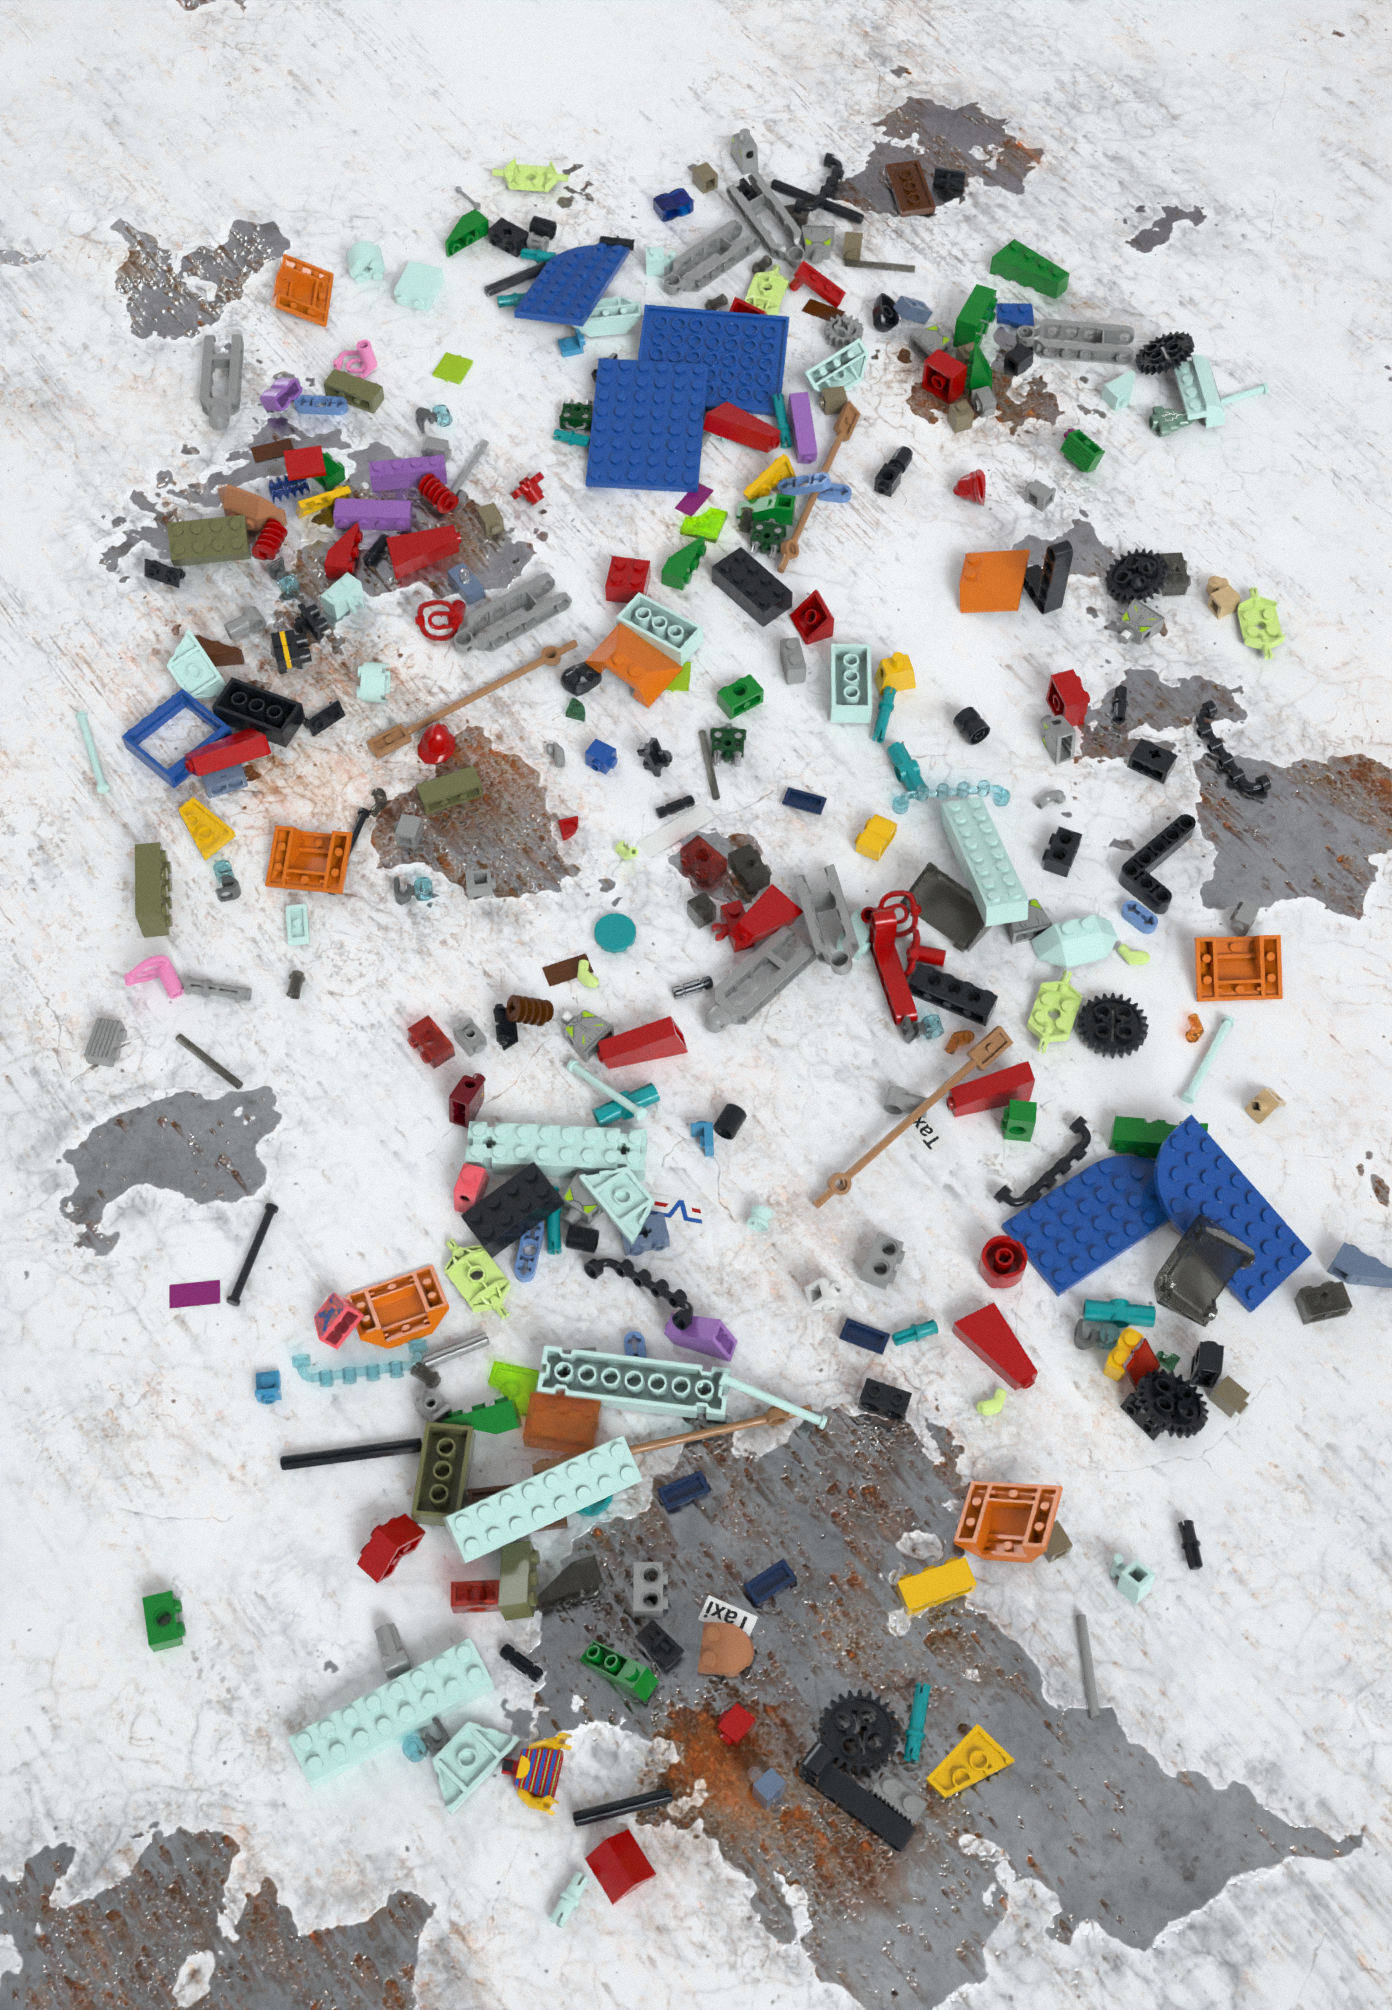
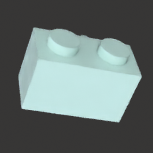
M348 572L320 595L323 611L336 620L340 619L349 610L351 613L356 614V605L364 607L362 583Z

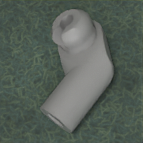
M556 742L547 744V754H554L555 767H565L563 748Z
M1059 789L1048 791L1035 802V805L1038 809L1042 810L1050 801L1055 800L1057 804L1063 803L1066 800V796Z

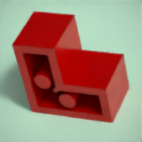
M406 1513L397 1518L393 1517L386 1524L378 1525L373 1529L370 1534L371 1540L360 1551L361 1557L357 1565L376 1583H379L393 1574L402 1557L417 1549L426 1532Z

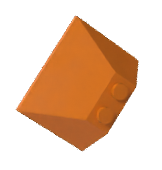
M283 254L274 280L270 306L326 327L334 274Z
M1030 550L966 553L959 582L961 613L1018 611Z
M621 622L585 661L587 665L601 674L605 669H608L635 689L633 698L648 709L683 670L682 666Z
M275 825L265 886L343 895L353 833L332 831V834L301 831L295 827Z
M1281 935L1194 938L1197 1002L1283 999Z
M433 1265L345 1295L346 1299L352 1302L364 1314V1317L356 1326L360 1340L387 1349L401 1346L404 1343L432 1334L449 1310V1304Z
M971 1481L953 1540L954 1544L984 1560L1033 1562L1047 1550L1063 1487L1057 1485Z

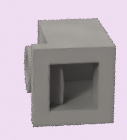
M986 386L971 390L970 405L974 406L975 411H978L980 417L995 415L997 401L990 387Z
M430 436L426 437L421 449L422 457L444 455L446 464L452 455L449 441Z
M1036 479L1026 486L1024 501L1043 512L1054 502L1056 488L1052 487L1050 489L1047 485Z
M490 869L465 871L468 900H473L472 897L493 895V889H497L496 877H491Z
M1241 898L1230 918L1233 921L1230 929L1234 933L1246 936L1257 917L1260 907Z
M471 1017L453 1028L455 1040L469 1057L475 1053L482 1052L487 1046L486 1036L475 1025Z
M433 1389L429 1392L424 1390L416 1397V1411L427 1422L443 1423V1420L449 1418V1413L452 1412L451 1406ZM432 1402H435L433 1407H428Z

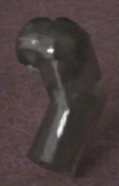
M382 788L374 789L371 794L374 796L375 804L369 811L375 818L388 805L386 792Z

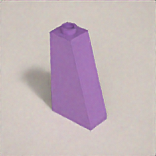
M808 392L790 393L787 415L789 425L791 426L797 463L811 464L816 462L818 452Z

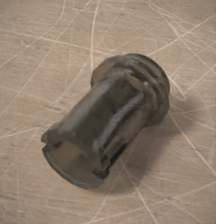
M765 255L759 262L752 265V273L765 272L772 265V259Z
M720 294L712 300L708 299L705 303V309L717 310L727 305L728 299L726 295Z
M741 508V518L738 524L740 532L749 533L753 528L751 525L753 508Z
M294 970L289 974L290 982L286 996L291 999L300 998L302 983L306 980L305 974L302 971Z
M417 1362L418 1368L414 1365L410 1374L425 1383L427 1388L435 1389L441 1381L439 1373L437 1371L433 1372L421 1362Z

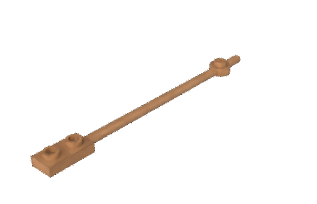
M851 401L844 403L833 427L837 435L820 472H829L842 441L845 442L850 439L860 417V412ZM819 492L810 494L791 539L781 544L780 551L783 557L777 568L779 573H784L789 560L797 558L799 555L797 542Z
M574 639L559 648L547 646L542 650L540 658L407 728L402 723L366 741L367 746L378 760L412 742L411 734L544 664L556 666L561 661V655L578 647V643Z
M996 1026L966 1054L971 1060L845 1173H833L828 1178V1188L812 1204L819 1209L834 1194L844 1195L848 1193L852 1185L851 1179L975 1067L979 1071H983L1014 1042L1001 1026ZM839 1179L840 1186L836 1187L835 1182Z
M810 1404L801 1406V1408L812 1412ZM772 1406L761 1416L628 1447L631 1454L635 1455L765 1424L768 1426H778L798 1416ZM566 1453L557 1459L550 1460L545 1458L538 1460L535 1464H532L533 1474L541 1473L579 1454Z

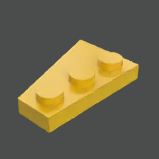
M783 453L773 461L770 467L761 472L759 477L743 491L746 501L768 496L771 489L777 487L779 481L785 478L796 477L789 458Z
M338 486L332 491L298 501L295 513L298 519L335 504L336 498H350L352 492L349 486Z
M194 797L178 809L204 861L236 836L235 831Z
M976 1724L925 1781L943 1799H946L1011 1765L1015 1760L985 1730Z

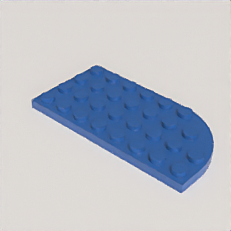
M598 243L596 245L576 247L552 257L514 310V317L583 327L628 257L629 247Z
M1192 1114L1166 1137L1157 1154L1154 1168V1183L1159 1203L1174 1227L1248 1312H1252L1312 1252Z
M1127 1155L1110 1157L1094 1163L1004 1222L1001 1228L1011 1239L1018 1240L1024 1245L1028 1255L1027 1260L1058 1297L1164 1226L1170 1220L1165 1215L1156 1194L1154 1183L1156 1161L1140 1156Z

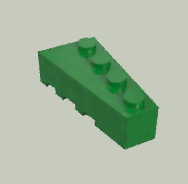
M1013 239L991 259L990 274L992 275L1000 274L1004 276L1003 279L1008 281L1013 279L1020 282V285L1023 287L1031 286L1035 288L1036 292L1054 299L1067 290L1070 273L1016 239Z
M1115 1116L1109 1149L1121 1154L1130 1153L1144 1158H1156L1162 1143L1178 1125L1168 1124L1166 1120L1157 1119L1147 1123L1145 1118ZM1200 1123L1207 1132L1208 1123Z

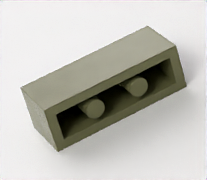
M334 369L323 383L326 396L344 397L348 405L372 414L376 412L384 401L383 386L344 371Z
M474 766L462 768L459 771L444 774L438 778L423 781L416 785L417 796L425 815L483 796L482 783Z
M531 1541L502 1546L498 1608L505 1621L534 1617V1606L538 1605L535 1588L539 1584L537 1565L540 1564L539 1551L534 1549Z

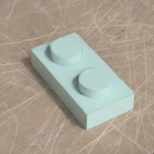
M307 904L286 906L289 946L310 944Z

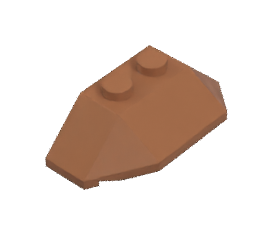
M230 484L218 486L217 490L225 516L245 515L248 530L261 533L269 518L278 520L282 526L287 525L285 510L277 508L265 498Z

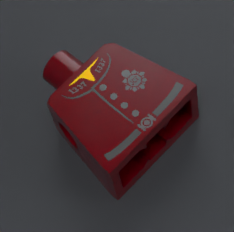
M475 1073L473 1077L464 1075L450 1094L449 1118L451 1123L469 1128V1121L475 1120L484 1102V1082L486 1079L482 1074Z

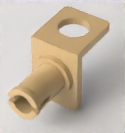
M1264 1088L1245 1107V1111L1258 1124H1261L1278 1106H1285L1286 1102L1272 1088Z

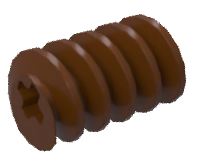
M513 994L507 1001L506 1017L510 1022L543 1026L554 1015V1008L549 1000Z

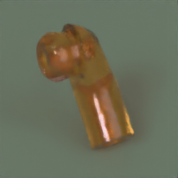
M1196 1013L1188 1016L1191 1028L1188 1032H1185V1038L1189 1043L1199 1041L1204 1033V1028Z
M971 1030L954 1032L944 1050L948 1054H954L958 1046L969 1044L974 1040V1033Z

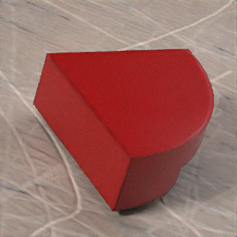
M578 816L558 820L562 840L569 839L576 833L579 825Z

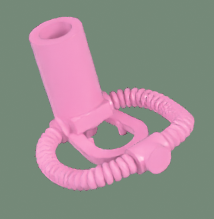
M361 340L356 345L357 350H346L340 353L338 358L333 360V366L341 371L344 357L347 355H359L360 358H354L347 362L346 369L350 373H362L356 377L365 379L377 367V361L370 341ZM353 363H360L362 368L351 369L350 366Z
M156 955L149 957L139 963L129 973L124 974L126 986L147 982L159 977L170 999L180 997L185 993L180 979L167 956Z

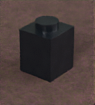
M1020 343L1005 354L1004 368L1017 377L1032 366L1034 352Z

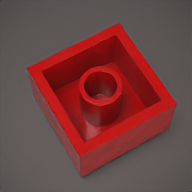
M937 349L924 360L921 387L950 405L964 393L967 366L942 350Z
M612 556L605 585L606 601L629 603L638 592L646 596L651 577L650 561Z
M1074 669L1051 675L1046 701L1053 715H1062L1072 727L1083 724L1085 715H1087L1090 697L1088 692L1084 691L1081 678L1076 675Z

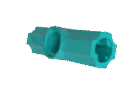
M893 743L887 748V754L894 765L898 781L904 783L912 799L918 800L923 798L928 793V788L920 775L917 761L911 759L903 743Z
M652 1083L632 1092L628 1090L620 1092L621 1095L638 1107L642 1106L645 1108L660 1101L657 1089ZM614 1100L592 1109L595 1121L600 1127H604L621 1118L628 1120L634 1117L633 1113Z
M1089 1299L1084 1301L1083 1320L1104 1322L1115 1328H1125L1129 1325L1154 1327L1156 1317L1155 1306L1130 1304L1125 1299H1112L1109 1302Z

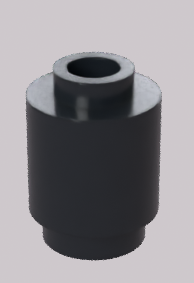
M901 446L895 451L888 464L902 469L903 474L913 458L911 449Z

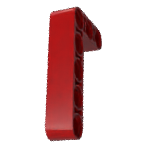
M893 909L871 913L869 943H871L870 950L894 1024L898 1026L904 1017L909 1016L912 1023L917 1022L918 1016L895 946L896 914Z

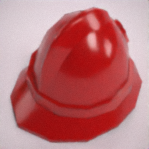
M977 469L961 477L954 486L953 493L965 500L984 505L986 490L985 474L981 469Z
M440 723L433 724L423 734L417 748L418 756L425 764L436 765L447 761L453 755L456 747L455 738L448 731L447 726Z

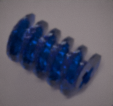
M287 475L283 476V481L276 477V483L269 479L268 489L273 504L275 503V497L281 502L282 495L288 500L290 493L294 497H297V491L304 495V489L310 493L306 479L289 481Z

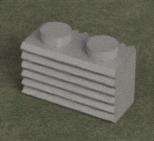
M800 638L781 639L779 654L786 684L804 683L806 680V663L803 657Z
M97 1017L84 1053L87 1063L114 1067L115 1061H118L120 1058V1045L127 1038V1030L122 1021Z
M887 1770L874 1786L871 1793L912 1826L915 1825L928 1805L924 1799Z

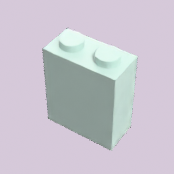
M409 261L394 288L396 304L429 311L444 284L443 269Z

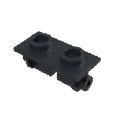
M145 559V577L179 588L180 579H184L186 575L183 569L169 567L159 563L157 560Z
M337 699L334 702H329V705L309 718L306 717L303 725L306 729L309 728L314 737L346 715Z
M496 1004L493 1009L495 1022L499 1023L495 1026L496 1041L499 1042V1045H502L505 1051L519 1042L516 1022L508 1021L506 1007H503V1004Z
M1136 1392L1130 1393L1120 1407L1154 1441L1160 1434V1427L1156 1426L1153 1428L1152 1420H1144L1147 1415L1146 1413H1139L1142 1406L1135 1404L1138 1400L1134 1397Z

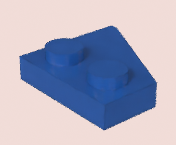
M997 303V322L1008 324L1016 329L1019 326H1034L1032 303Z

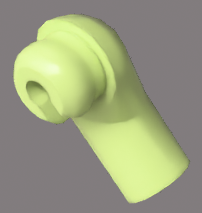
M1126 944L1118 948V952L1130 965H1143L1150 960V955L1147 952L1131 951Z
M580 960L578 963V981L586 987H597L599 979L588 971L589 961Z

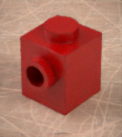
M736 1703L729 1712L725 1710L718 1718V1738L725 1745L730 1747L732 1744L737 1748L756 1725V1718Z

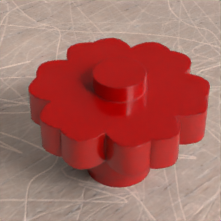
M538 472L530 479L528 476L519 482L520 486L511 492L510 495L514 500L523 495L528 503L530 502L532 506L545 497L542 494L543 490L537 484L545 477L541 472Z

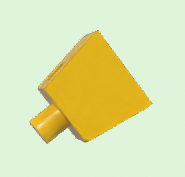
M895 652L892 657L880 661L874 677L879 695H883L885 687H891L890 693H892L893 688L896 689V692L916 688L913 666L907 654L903 655L901 652Z

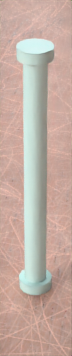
M1262 383L1258 387L1220 398L1221 403L1225 405L1261 393L1267 394L1269 388L1266 383Z
M80 711L76 713L75 717L80 723L97 781L96 789L98 793H106L109 791V785L105 782L87 722L88 714L85 711Z
M1223 1016L1222 1024L1187 1092H1184L1181 1097L1184 1102L1188 1104L1194 1103L1195 1094L1229 1028L1235 1023L1234 1018L1231 1016Z
M575 1059L568 1062L567 1070L569 1072H575L629 1110L637 1120L644 1119L647 1114V1110L644 1107H638L581 1067Z
M723 1371L719 1379V1385H728L814 1423L821 1430L826 1425L827 1416H819L729 1376L726 1371Z

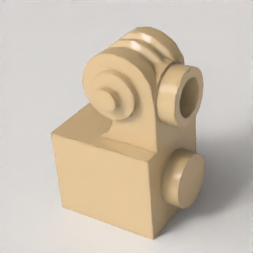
M1210 577L1206 587V592L1210 595L1207 607L1217 619L1236 612L1241 600L1238 592L1229 585L1226 578Z

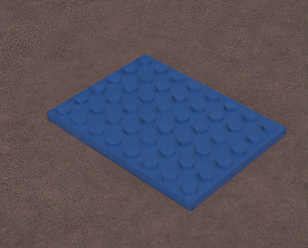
M645 305L638 360L709 364L705 410H713L723 403L729 402L749 414L776 416L772 396L777 394L779 401V393L782 394L789 317Z
M599 358L586 487L698 493L709 364Z

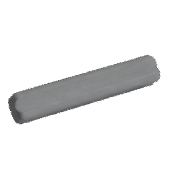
M483 1332L422 1357L423 1364L426 1369H430L488 1346V1336Z

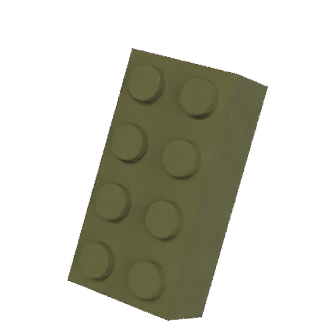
M245 515L167 523L170 558L174 567L251 559L248 523Z
M160 842L135 844V916L144 938L169 935V927L173 926L172 915L169 914V909H172V898L169 896V891H172V882L169 879V874H172L171 862L168 861L167 851L163 850Z
M426 1422L411 1516L415 1523L446 1526L443 1517L465 1508L476 1436L473 1426Z

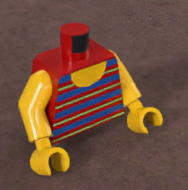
M561 1732L556 1737L532 1743L527 1749L521 1750L519 1761L504 1759L501 1773L515 1776L513 1786L517 1790V1796L530 1809L545 1811L551 1816L555 1814L550 1807L554 1803L559 1804V1801L554 1798L564 1759L563 1750L559 1749L562 1748L568 1751L572 1749V1746L565 1744V1741L568 1738H572V1735Z

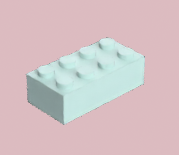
M640 592L616 617V626L621 622L680 666H683L703 643L702 626Z
M831 644L830 722L871 723V645Z

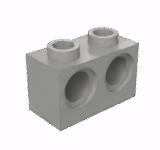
M878 1232L861 1270L860 1280L886 1290L888 1283L893 1284L897 1271L894 1270L896 1264L901 1265L906 1253L902 1251L904 1242ZM891 1250L893 1254L886 1255L883 1251ZM882 1269L885 1273L877 1274L874 1270Z
M633 1562L634 1618L663 1617V1609H668V1594H663V1585H668V1570H663V1562ZM648 1573L657 1575V1579L653 1582L646 1581L644 1577ZM649 1597H653L658 1602L656 1605L649 1607L645 1605L644 1601Z

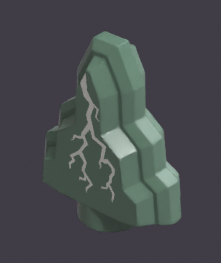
M1162 406L1153 407V415L1149 416L1150 430H1156L1159 438L1169 436L1171 432L1178 431L1180 427H1185L1195 422V419H1187L1185 411L1176 412L1173 409H1164Z

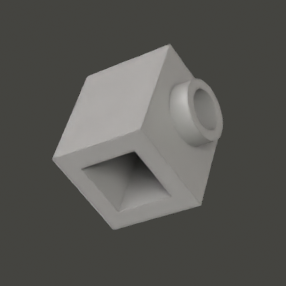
M402 814L400 820L396 821L394 833L398 846L417 849L424 830L421 817L412 814Z

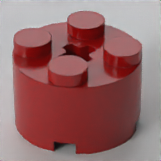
M1006 1235L993 1237L986 1243L979 1260V1272L988 1286L991 1288H1010L1022 1280L1028 1259L1024 1245Z

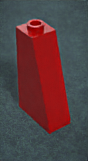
M725 402L706 413L703 426L704 431L765 453L776 449L780 444L781 430L729 402Z
M454 525L386 538L395 579L404 577L459 552V544L462 543L460 532H456Z
M247 728L184 754L186 758L185 767L189 773L199 777L269 755L271 750L265 734L252 728Z
M771 884L728 934L745 948L776 933L785 925L791 926L803 913V910L776 886Z
M669 1016L598 1041L600 1050L597 1051V1055L601 1063L604 1062L609 1069L684 1054L688 1050L682 1031L673 1018Z
M1029 1061L953 1087L949 1091L948 1097H946L948 1110H952L954 1117L1008 1106L1010 1100L1030 1101L1035 1078Z
M995 1303L954 1322L952 1329L954 1335L1015 1391L1020 1388L1027 1389L1035 1383L1038 1371Z

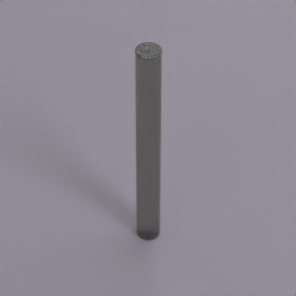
M845 259L844 266L915 273L916 265Z
M700 730L698 734L712 799L718 800L720 794L707 733L705 730Z
M183 1034L177 1035L175 1039L236 1089H240L243 1086L242 1081Z

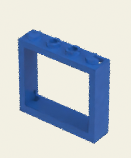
M183 688L122 735L125 748L172 788H175L192 774L185 767V756L167 770L138 746L142 741L185 707L215 731L192 751L233 735L231 728Z

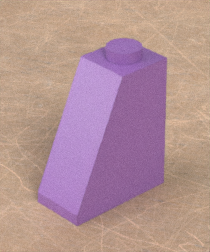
M671 1313L669 1321L665 1325L664 1334L673 1344L724 1361H731L738 1341L720 1319L692 1316V1324L685 1330H679L672 1322V1316L675 1313Z

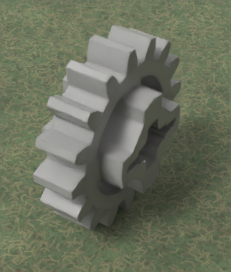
M843 314V317L836 315V319L831 317L830 322H826L824 328L825 339L829 340V344L835 343V347L841 345L843 349L859 338L862 341L863 324L859 323L858 318L853 320L852 315L849 318L846 317V314Z

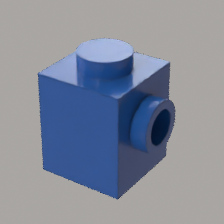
M595 739L585 751V763L594 771L607 774L617 764L616 748L598 739Z

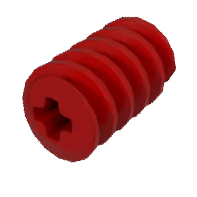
M427 474L421 479L418 485V492L441 514H447L456 508L459 498L443 482H440L434 474Z
M269 518L252 548L254 557L260 560H274L288 534L287 529L278 520Z

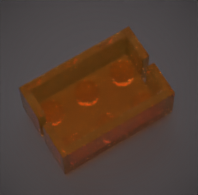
M531 1392L527 1410L528 1417H526L523 1432L524 1447L582 1454L595 1448L602 1414L601 1401Z

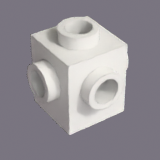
M823 1277L804 1288L810 1309L829 1313L835 1311L838 1305L845 1302L839 1281Z

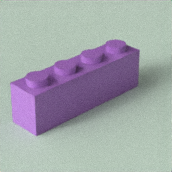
M444 455L369 462L372 491L418 487L421 479L430 473L434 474L444 485L447 484Z
M336 498L333 512L335 529H350L355 523H359L360 530L411 531L413 520L412 502Z

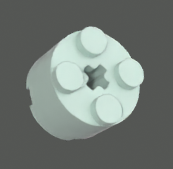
M359 241L354 243L349 251H346L349 273L356 283L361 284L366 280H381L383 278L385 266L379 245H373L371 241Z
M364 662L362 666H358V678H361V683L357 687V698H361L362 702H388V699H385V693H390L391 671L386 669L390 667L389 663Z

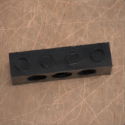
M921 963L918 964L908 984L912 996L985 1027L996 1007L998 996L989 990H983L970 982H964L949 973L940 972L930 965Z

